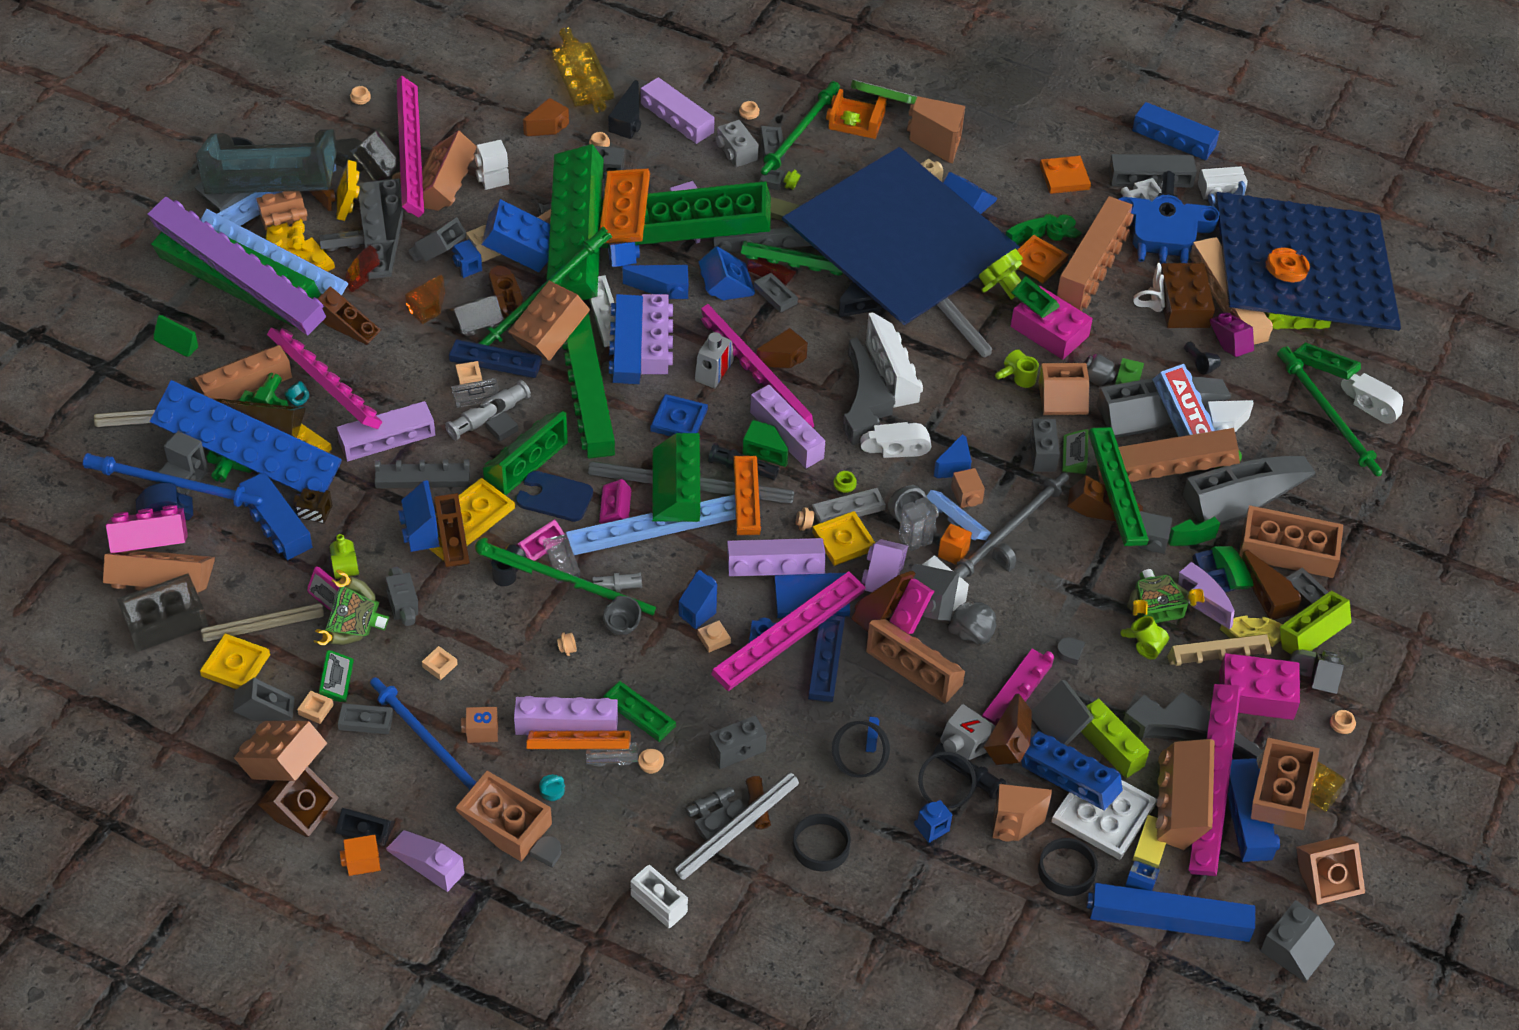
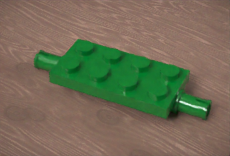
M273 373L268 374L262 387L260 386L255 392L245 390L239 400L288 406L287 400L279 399L275 395V391L282 382V379L278 374H275L272 378ZM212 451L207 455L208 463L217 465L211 474V477L217 482L220 478L221 483L225 482L231 469L252 473L253 471Z

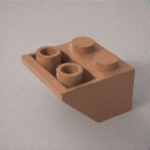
M1042 363L1038 383L1043 415H1088L1089 376L1087 364Z

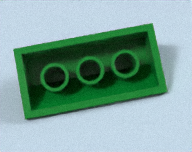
M560 411L547 414L541 420L536 421L524 434H520L511 445L505 447L499 455L485 464L483 467L484 480L504 495L510 493L526 479L530 472L536 471L568 444L566 412Z
M676 433L653 448V521L700 522L699 433Z

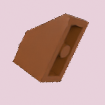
M549 98L523 119L524 135L541 136L557 134L569 124V109Z

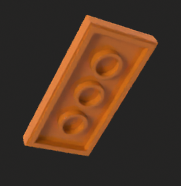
M649 168L607 171L600 229L605 227L608 230L607 233L612 235V238L605 243L640 242L643 240L650 178Z

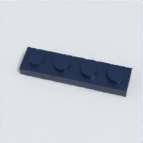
M455 340L449 354L450 362L463 364L478 361L481 368L536 378L542 364V356L461 340Z
M832 615L819 625L808 699L833 702L845 617Z

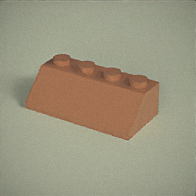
M460 131L434 146L422 169L424 208L439 211L445 206H451L456 199L454 197L456 192L462 186L461 181L463 177L468 173L467 168L474 159L473 154L477 146Z
M275 345L190 378V382L196 392L211 399L237 400L241 398L245 390L255 392L260 386L262 387L269 373H273L272 378L275 374H278L282 381L292 378V373L287 355L280 345Z
M144 550L109 552L104 556L103 583L111 584L112 588L118 589L126 588V585L135 586V590L139 591L159 588V592L174 593V590H183L185 595H198V592L207 588L215 557Z
M886 619L872 620L869 623L866 649L868 654L944 704L962 687L965 671L958 664L950 662L938 651L930 649L918 638L910 636Z
M1214 740L1174 742L1160 753L1159 797L1157 799L1158 819L1156 821L1158 841L1185 850L1212 829Z

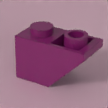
M1221 313L1217 317L1210 319V324L1224 351L1234 357L1254 351V335L1251 325L1238 319L1231 313Z

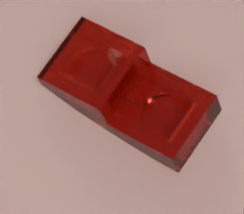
M370 245L364 249L352 262L346 273L347 283L351 292H354L369 281L367 273L380 265L377 251L373 246Z

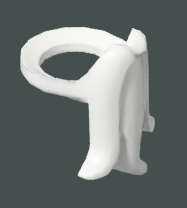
M1157 263L1154 273L1153 287L1134 295L1133 302L1136 306L1150 307L1156 312H1161L1165 307L1164 275L1161 274L1162 268L1160 263ZM1144 294H1151L1152 300L1141 301L1138 298Z

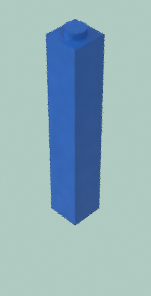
M1095 883L1093 893L1088 892L1086 908L1091 909L1090 919L1246 942H1250L1255 930V905Z

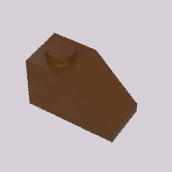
M789 328L757 348V356L767 367L792 368L807 358L808 342Z

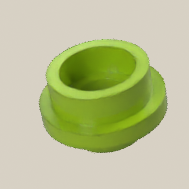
M844 111V114L841 115L844 124L856 126V122H861L859 113Z
M794 169L793 172L788 171L783 181L786 183V189L791 188L794 190L801 177L797 170Z
M841 471L835 476L833 484L836 490L848 493L856 488L857 480L853 473Z

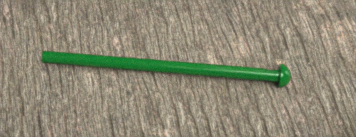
M480 538L475 544V550L479 555L526 573L532 574L533 570L560 581L575 584L574 588L584 589L610 600H614L617 596H626L487 543L488 538ZM634 599L638 602L642 612L654 616L657 607Z

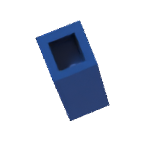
M701 570L695 574L679 600V616L694 629H697L715 615L717 609V583L711 576H707Z

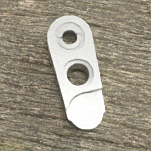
M1365 373L1361 376L1354 374L1349 380H1342L1341 387L1344 392L1355 399L1353 405L1381 422L1391 424L1402 414V396L1387 384Z
M908 422L874 425L875 431H868V433L863 434L860 438L863 451L883 453V458L922 456L928 453L932 447L927 429L919 423L908 424Z

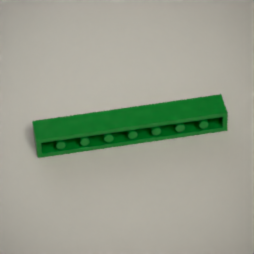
M587 313L563 343L562 350H567L564 353L565 366H570V369H567L568 381L573 382V385L570 386L571 397L577 401L574 402L575 416H580V419H577L578 432L583 433V436H580L581 448L586 450L588 459L614 456L615 439L589 313Z

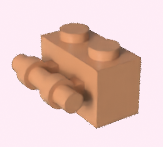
M286 189L281 193L265 194L262 197L256 198L261 222L265 230L272 225L277 226L287 222L288 225L293 224L295 221H299L300 218L303 221H307L306 217L308 214L306 208H304L303 198L299 189Z

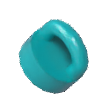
M297 381L284 392L286 399L295 406L303 405L310 395L302 381ZM303 392V397L300 400H296L295 398Z
M554 774L543 777L539 784L542 798L548 801L560 799L565 793L563 777Z

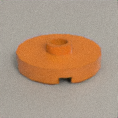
M1276 248L1272 250V253H1269L1266 259L1268 271L1274 277L1286 282H1300L1305 279L1309 272L1310 264L1304 255L1301 254L1299 256L1296 254L1297 251L1290 248Z

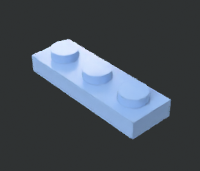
M930 490L927 499L932 502L930 506L933 509L948 515L947 520L952 524L972 532V540H987L991 534L989 530L943 493Z

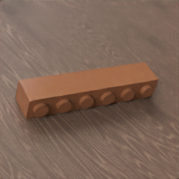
M1234 428L1119 447L1130 482L1240 464ZM1097 462L1100 483L1105 485Z

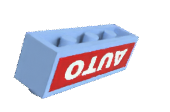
M1184 364L1162 371L1152 379L1178 437L1215 431L1211 423V417L1201 402V395L1194 387L1191 373Z

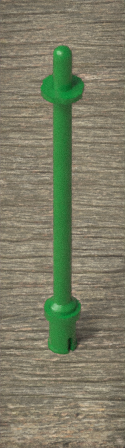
M832 81L826 89L821 90L818 94L819 100L776 152L774 154L768 153L764 157L765 165L760 171L762 175H767L770 170L780 168V158L824 105L832 103L833 96L838 93L840 88L837 82Z
M601 227L594 236L586 239L583 248L495 329L489 326L487 329L490 333L478 344L489 346L496 339L501 343L503 340L500 335L519 319L548 281L557 284L589 254H597L599 252L598 249L612 238V235L607 233L608 230L605 227Z
M1288 346L1281 348L1277 352V356L1285 364L1287 372L1295 374L1357 452L1360 456L1358 464L1361 467L1368 466L1375 476H1381L1383 471L1375 462L1377 454L1373 450L1367 451L1305 373L1302 360L1297 359Z

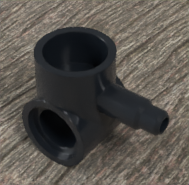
M508 544L505 547V550L527 558L525 552L520 547L513 544ZM495 560L491 561L493 581L497 585L509 586L516 581L518 569Z

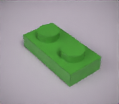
M1122 358L1115 385L1140 380L1144 363Z

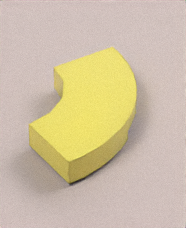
M1240 616L1233 619V626L1230 630L1221 625L1220 630L1231 639L1267 634L1270 646L1273 647L1281 641L1279 627L1283 624L1266 617L1260 619Z

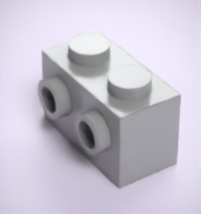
M740 120L718 127L716 143L719 148L723 149L727 159L731 160L735 167L758 160L759 145Z

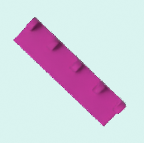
M1031 649L983 713L982 717L996 726L1015 694L1019 693L1026 702L1052 667L1054 655L1049 651H1046L1043 655Z

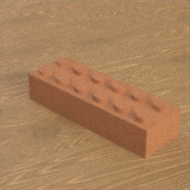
M1110 196L1107 198L1060 276L1057 292L1059 298L1080 311L1083 308L1087 309L1091 300V294H1096L1099 287L1098 282L1104 280L1107 267L1111 268L1114 262V255H1118L1121 251L1122 241L1126 242L1129 237L1130 229H1128V226H1130L1134 214H1131L1132 204Z

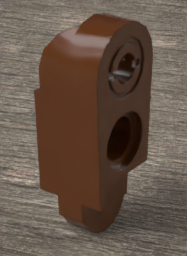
M496 266L488 273L497 315L503 321L510 315L507 313L508 311L516 310L523 303V297L514 274L511 273L510 269L504 266Z

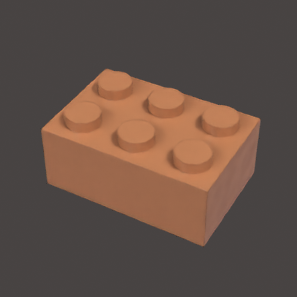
M548 281L508 332L523 348L550 361L590 309L578 294Z
M264 721L258 725L255 730L256 733L240 746V751L234 759L251 779L296 781L325 747L327 742L309 721Z
M1267 738L1252 804L1251 819L1304 830L1320 748Z

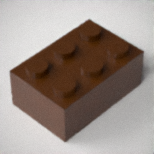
M1162 263L1161 274L1164 275L1165 296L1163 311L1167 328H1210V319L1213 318L1215 308L1205 264Z

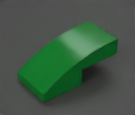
M1044 217L1017 224L1006 231V236L1017 245L1023 241H1028L1033 235L1041 238L1045 235L1047 219Z
M1213 517L1195 525L1189 519L1171 528L1168 544L1170 546H1188L1214 539L1217 536L1220 522L1216 517Z
M1215 546L1211 548L1217 570L1225 568L1230 589H1249L1254 586L1248 568L1232 546Z

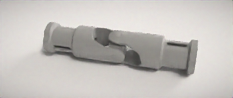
M519 380L510 389H503L483 401L480 407L470 408L453 422H446L445 428L449 436L456 441L463 433L473 431L482 426L487 420L513 408L518 401L530 398L531 392L527 384L523 380ZM492 400L497 402L498 409L491 403Z

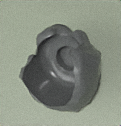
M982 602L961 604L956 608L951 622L948 624V630L951 634L958 635L962 640H971L976 644L982 645L988 643L997 626L996 614L988 605Z

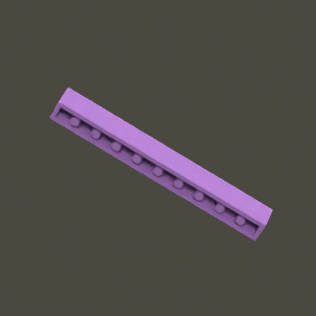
M165 197L148 213L154 227L306 335H309L326 318L322 309L324 306L315 297L311 299L301 287L298 286L296 288L288 278L283 275L281 277L278 276L271 266L261 264L254 254H247L240 244H233L222 232L217 233L210 223L200 221L193 211H186L177 200L172 201Z

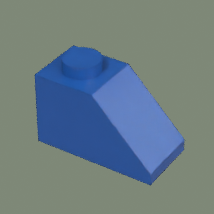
M635 242L608 243L609 264L612 267L636 264V258H640L639 245H635Z

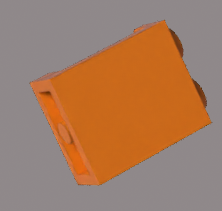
M839 89L837 96L834 95L832 98V109L828 108L827 111L828 129L876 139L885 115L887 98L879 96L876 105L843 98L844 90ZM844 111L859 113L861 122H856V126L844 124L841 115L844 114Z

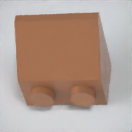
M999 784L994 808L992 838L1002 841H1019L1044 823L1052 790Z
M1341 836L1296 847L1299 870L1315 904L1319 905L1365 893L1358 842L1346 836Z

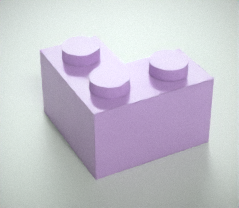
M880 539L873 546H870L867 560L871 561L869 570L865 569L862 577V583L866 587L865 591L873 592L900 574L907 554V545Z

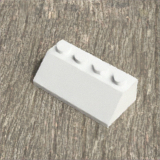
M873 312L869 313L866 346L876 364L879 375L884 377L886 387L895 396V405L893 407L918 403L920 393L923 392L922 382L920 379L917 380L914 364H910L908 360V351L901 344L900 333L895 331L893 324Z

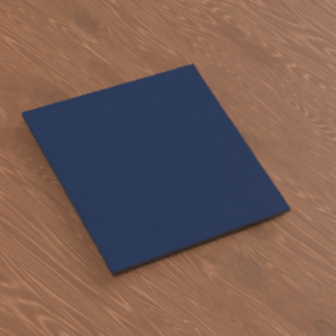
M901 147L896 148L782 217L786 224L904 326L978 278L979 274L995 261L1015 248L1017 250L1020 248Z
M1216 192L1229 307L1400 331L1401 324L1379 214L1273 200L1270 198H1258L1249 195H1237L1228 192ZM1276 248H1290L1297 251L1296 254L1299 256L1301 254L1304 255L1310 264L1306 278L1300 282H1286L1274 277L1266 268V259L1269 253H1272V250Z

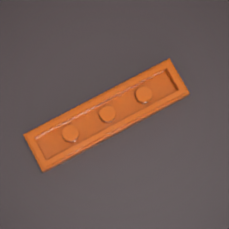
M734 456L737 535H760L757 456Z
M529 731L526 743L527 749H629L631 731Z

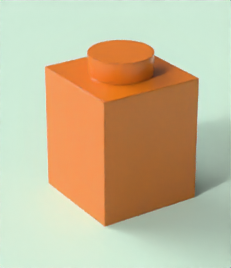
M950 523L940 539L938 557L957 565V562L962 558L964 559L969 551L972 532Z
M376 835L344 840L345 850L340 851L342 867L347 866L349 876L381 871Z

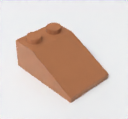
M489 771L484 773L456 806V811L493 844L521 862L552 825L551 807Z

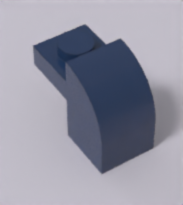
M155 484L146 488L137 497L136 514L138 510L152 508L153 512L163 510L162 507L177 505V508H184L185 520L189 521L193 516V499L190 496L176 492L175 484Z

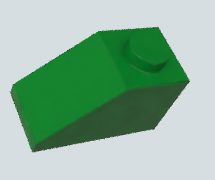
M753 420L743 439V454L757 456V459L786 467L788 448L775 426Z

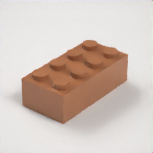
M1249 505L1243 524L1239 555L1242 558L1243 552L1249 550L1268 565L1296 571L1303 567L1310 574L1333 578L1340 561L1343 524Z

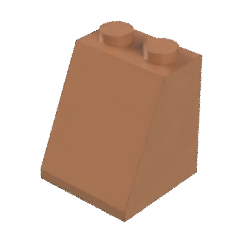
M917 96L915 104H911L909 116H912V120H909L907 131L910 132V141L943 160L953 163L962 136L965 106Z

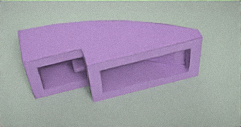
M1189 563L1179 572L1178 584L1187 591L1202 589L1205 600L1203 603L1196 602V605L1192 607L1230 630L1233 626L1235 610L1229 598L1210 575L1194 563Z

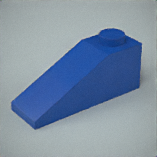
M624 265L623 284L651 294L669 295V299H688V265Z

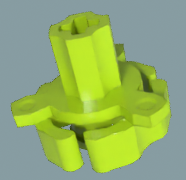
M1016 248L979 274L980 280L985 285L981 289L983 293L1000 283L1010 299L1015 298L1011 292L1021 282L1015 271L1022 265L1021 261L1023 260Z

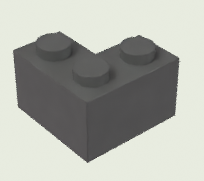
M177 431L172 438L167 440L164 449L168 462L157 472L200 482L208 473L202 442L180 431ZM176 487V492L188 495L192 491Z

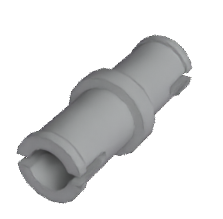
M641 572L625 575L614 573V576L593 577L594 584L610 590H616V592H621V589L642 588Z

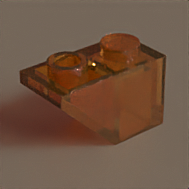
M439 275L405 294L407 310L421 324L441 314L445 295L444 277Z

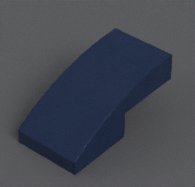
M1212 550L1196 553L1192 556L1195 565L1210 575L1225 593L1235 590L1230 589L1225 568L1217 570Z

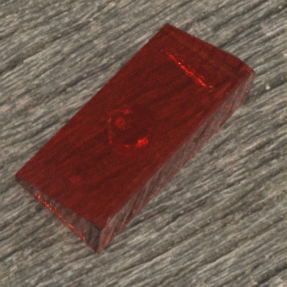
M758 257V259L748 260V271L761 277L772 273L785 286L796 274V271L780 264L767 262L766 258Z

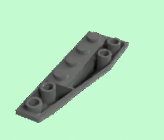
M400 179L357 183V186H359V202L369 279L391 277L404 216Z
M1192 377L1194 387L1200 393L1201 402L1205 409L1208 401H1226L1231 398V394L1223 379ZM1152 379L1100 388L1097 407L1107 428L1112 427L1115 438L1155 431L1172 424Z
M1280 456L1250 460L1187 478L1183 497L1200 523L1216 517L1220 525L1246 517L1249 505L1260 508L1314 476L1315 471L1304 456Z

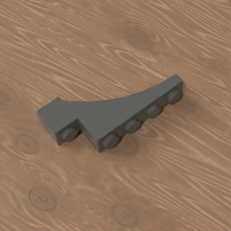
M858 338L850 339L848 356L857 377L858 391L849 413L844 414L843 430L852 445L860 443V438L863 434L868 433V431H875L874 425H880L879 418L892 415L893 405H895L893 392H889L884 377L879 375L875 362L870 360L865 345H862Z
M1183 692L1165 709L1160 707L1156 701L1143 695L1125 713L1123 723L1141 741L1144 738H1164L1181 741L1207 739L1210 712L1194 698L1189 697ZM1236 730L1232 758H1256L1259 765L1263 750Z

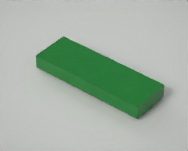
M1306 342L1293 352L1296 358L1301 359L1305 365L1349 380L1361 369V363Z
M621 681L615 684L603 696V698L618 699V712L658 742L676 727V721Z

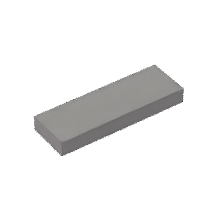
M878 488L812 504L811 510L814 512L817 523L820 524L855 511L858 517L883 511L886 504Z

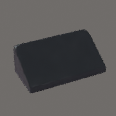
M342 807L335 833L351 838L376 835L377 845L385 847L395 821Z

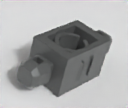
M392 567L389 569V576L386 577V593L394 620L401 619L404 625H413L418 615V599L410 572L403 573L399 567Z

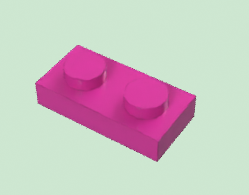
M911 579L890 622L907 634H913L934 591L918 580Z

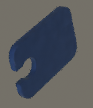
M533 471L527 475L524 485L538 486L542 489V492L538 495H530L520 490L516 500L517 505L523 509L576 522L583 518L593 497V488L586 483L540 471Z

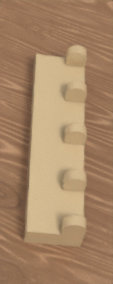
M1266 634L1172 646L1167 657L1170 665L1181 666L1182 663L1196 662L1198 664L1215 659L1222 661L1225 653L1244 656L1263 653L1270 655L1271 646Z

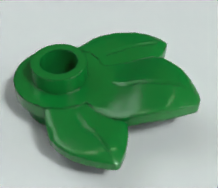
M1049 213L1044 216L1047 219L1046 230L1049 238L1060 241L1065 236L1078 238L1082 235L1081 231L1074 228L1076 220L1072 216L1060 215L1055 217Z

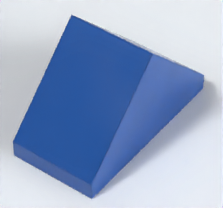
M962 434L936 460L934 477L951 478L954 472L971 469L972 461L966 436Z
M1135 860L1125 887L1153 891L1160 869Z

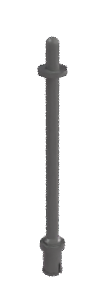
M1064 472L1055 480L1046 479L1043 483L1045 489L970 558L960 559L952 571L959 572V577L962 579L971 576L974 573V566L1050 496L1059 497L1061 495V486L1068 481L1069 475Z

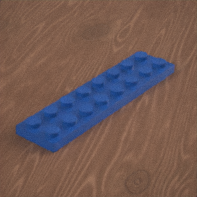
M172 380L149 421L151 424L173 434L180 431L202 442L203 448L259 474L265 472L270 479L302 493L304 488L319 492L328 490L342 462V459Z

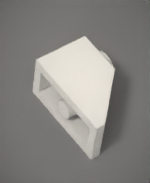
M1253 400L1208 401L1206 411L1211 417L1214 430L1234 428L1236 432L1249 419Z

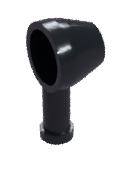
M1191 341L1185 344L1184 350L1195 358L1196 368L1200 374H1209L1220 367L1221 360L1217 354L1200 352Z

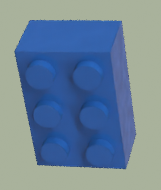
M500 199L488 215L481 245L540 272L548 262L550 223Z

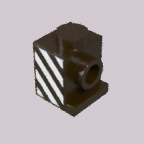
M304 488L301 494H296L293 506L296 508L298 518L325 524L333 506L330 491L319 492Z

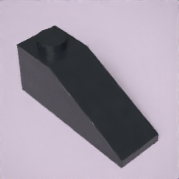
M638 80L633 81L608 116L610 133L631 139L635 132L640 130Z

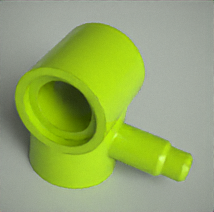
M1017 349L1006 357L1004 361L1005 368L995 374L998 380L1013 374L1014 381L1018 386L1029 388L1036 383L1039 363L1035 358L1026 356L1021 350Z
M342 534L337 535V540L330 545L335 579L342 578V575L336 572L338 569L348 576L359 575L353 542L345 539Z
M1151 616L1137 619L1131 628L1122 629L1120 632L1122 637L1136 638L1138 641L1136 644L1137 651L1143 657L1151 660L1158 657L1169 641L1168 633L1163 628L1157 626Z

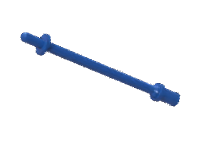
M87 453L83 459L84 468L102 471L105 475L117 472L159 483L175 484L176 487L232 499L236 507L241 506L243 502L253 505H261L263 503L262 497L245 493L244 486L237 487L235 491L116 463L114 458L110 456L104 458Z
M372 678L370 684L379 693L377 699L381 705L389 704L460 781L471 790L477 782L396 698L397 689L394 686L386 687L378 678Z

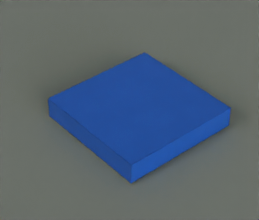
M665 394L650 426L651 432L667 436H673L676 433H698L707 413L708 404Z

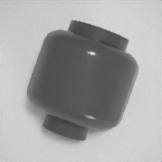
M1101 354L1089 355L1084 361L1087 364L1089 382L1094 385L1103 386L1106 382L1110 384L1115 377L1116 372L1113 371V361Z

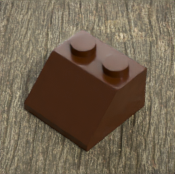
M307 767L296 781L277 780L258 805L277 823L305 837H309L339 797Z

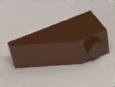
M458 493L434 497L445 567L470 564Z
M1249 550L1244 551L1242 560L1248 568L1254 584L1251 588L1268 618L1275 620L1296 614L1301 603V595L1298 590H1295L1291 581Z
M909 571L899 574L866 597L860 599L855 605V612L851 619L867 632L869 631V623L872 620L886 619L890 622L910 580L914 578L916 573Z
M1019 693L1014 695L983 746L996 765L1020 763L1030 746L1032 711Z

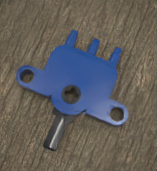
M1171 171L1162 174L1161 193H1158V197L1152 202L1150 199L1119 198V200L1133 205L1131 214H1134L1130 224L1133 225L1132 242L1134 247L1138 249L1137 255L1140 262L1145 260L1146 252L1159 254L1160 264L1166 263L1167 255L1180 256L1181 263H1188L1189 253L1192 250L1193 242L1196 240L1197 232L1211 233L1216 228L1219 211L1212 206L1183 205L1181 200L1177 198L1178 195H1174L1175 174Z

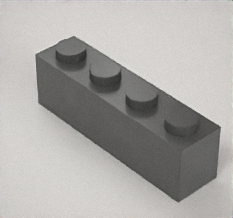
M1111 154L1108 169L1111 186L1134 187V183L1151 178L1155 180L1159 187H1162V174L1167 171L1175 174L1174 187H1193L1197 173L1193 155Z

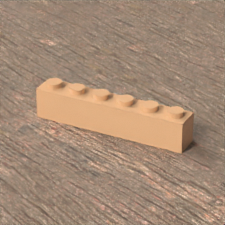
M1218 238L1193 242L1190 259L1193 263L1205 264L1210 291L1224 313H1231L1253 327L1254 344L1269 341L1273 325L1264 312L1229 307L1222 245Z

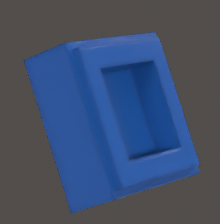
M869 717V722L879 726L877 717ZM869 726L866 752L874 753L876 751L878 734Z

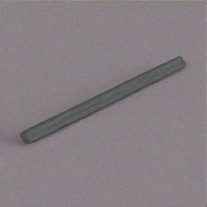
M591 461L588 466V474L653 484V470ZM700 477V491L735 495L733 481ZM758 485L760 500L793 503V490Z

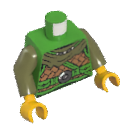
M336 570L338 574L342 575V578L339 581L331 580L339 587L326 627L327 631L316 629L315 632L322 633L323 638L320 641L314 640V643L326 645L327 643L346 645L360 641L363 636L369 635L371 627L385 631L389 616L376 613L379 602L375 600L373 591L364 581L348 576L342 570Z
M1146 569L1140 573L1141 580L1137 581L1135 590L1130 593L1127 608L1133 612V616L1137 614L1139 618L1151 616L1156 623L1181 619L1185 616L1188 603L1191 606H1195L1196 602H1205L1204 591L1202 589L1187 591L1174 582L1170 576L1155 577L1153 570Z

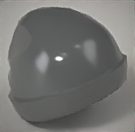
M907 485L893 493L888 502V510L891 516L905 525L919 522L924 517L928 506V499L924 490L917 485Z

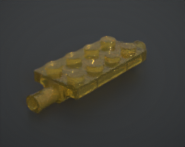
M566 27L567 32L565 28H562L559 34L563 40V45L559 49L552 50V57L574 106L592 104L596 113H599L598 107L601 112L605 111L606 104L604 101L614 99V92L591 43L582 44L577 38H574L571 28Z

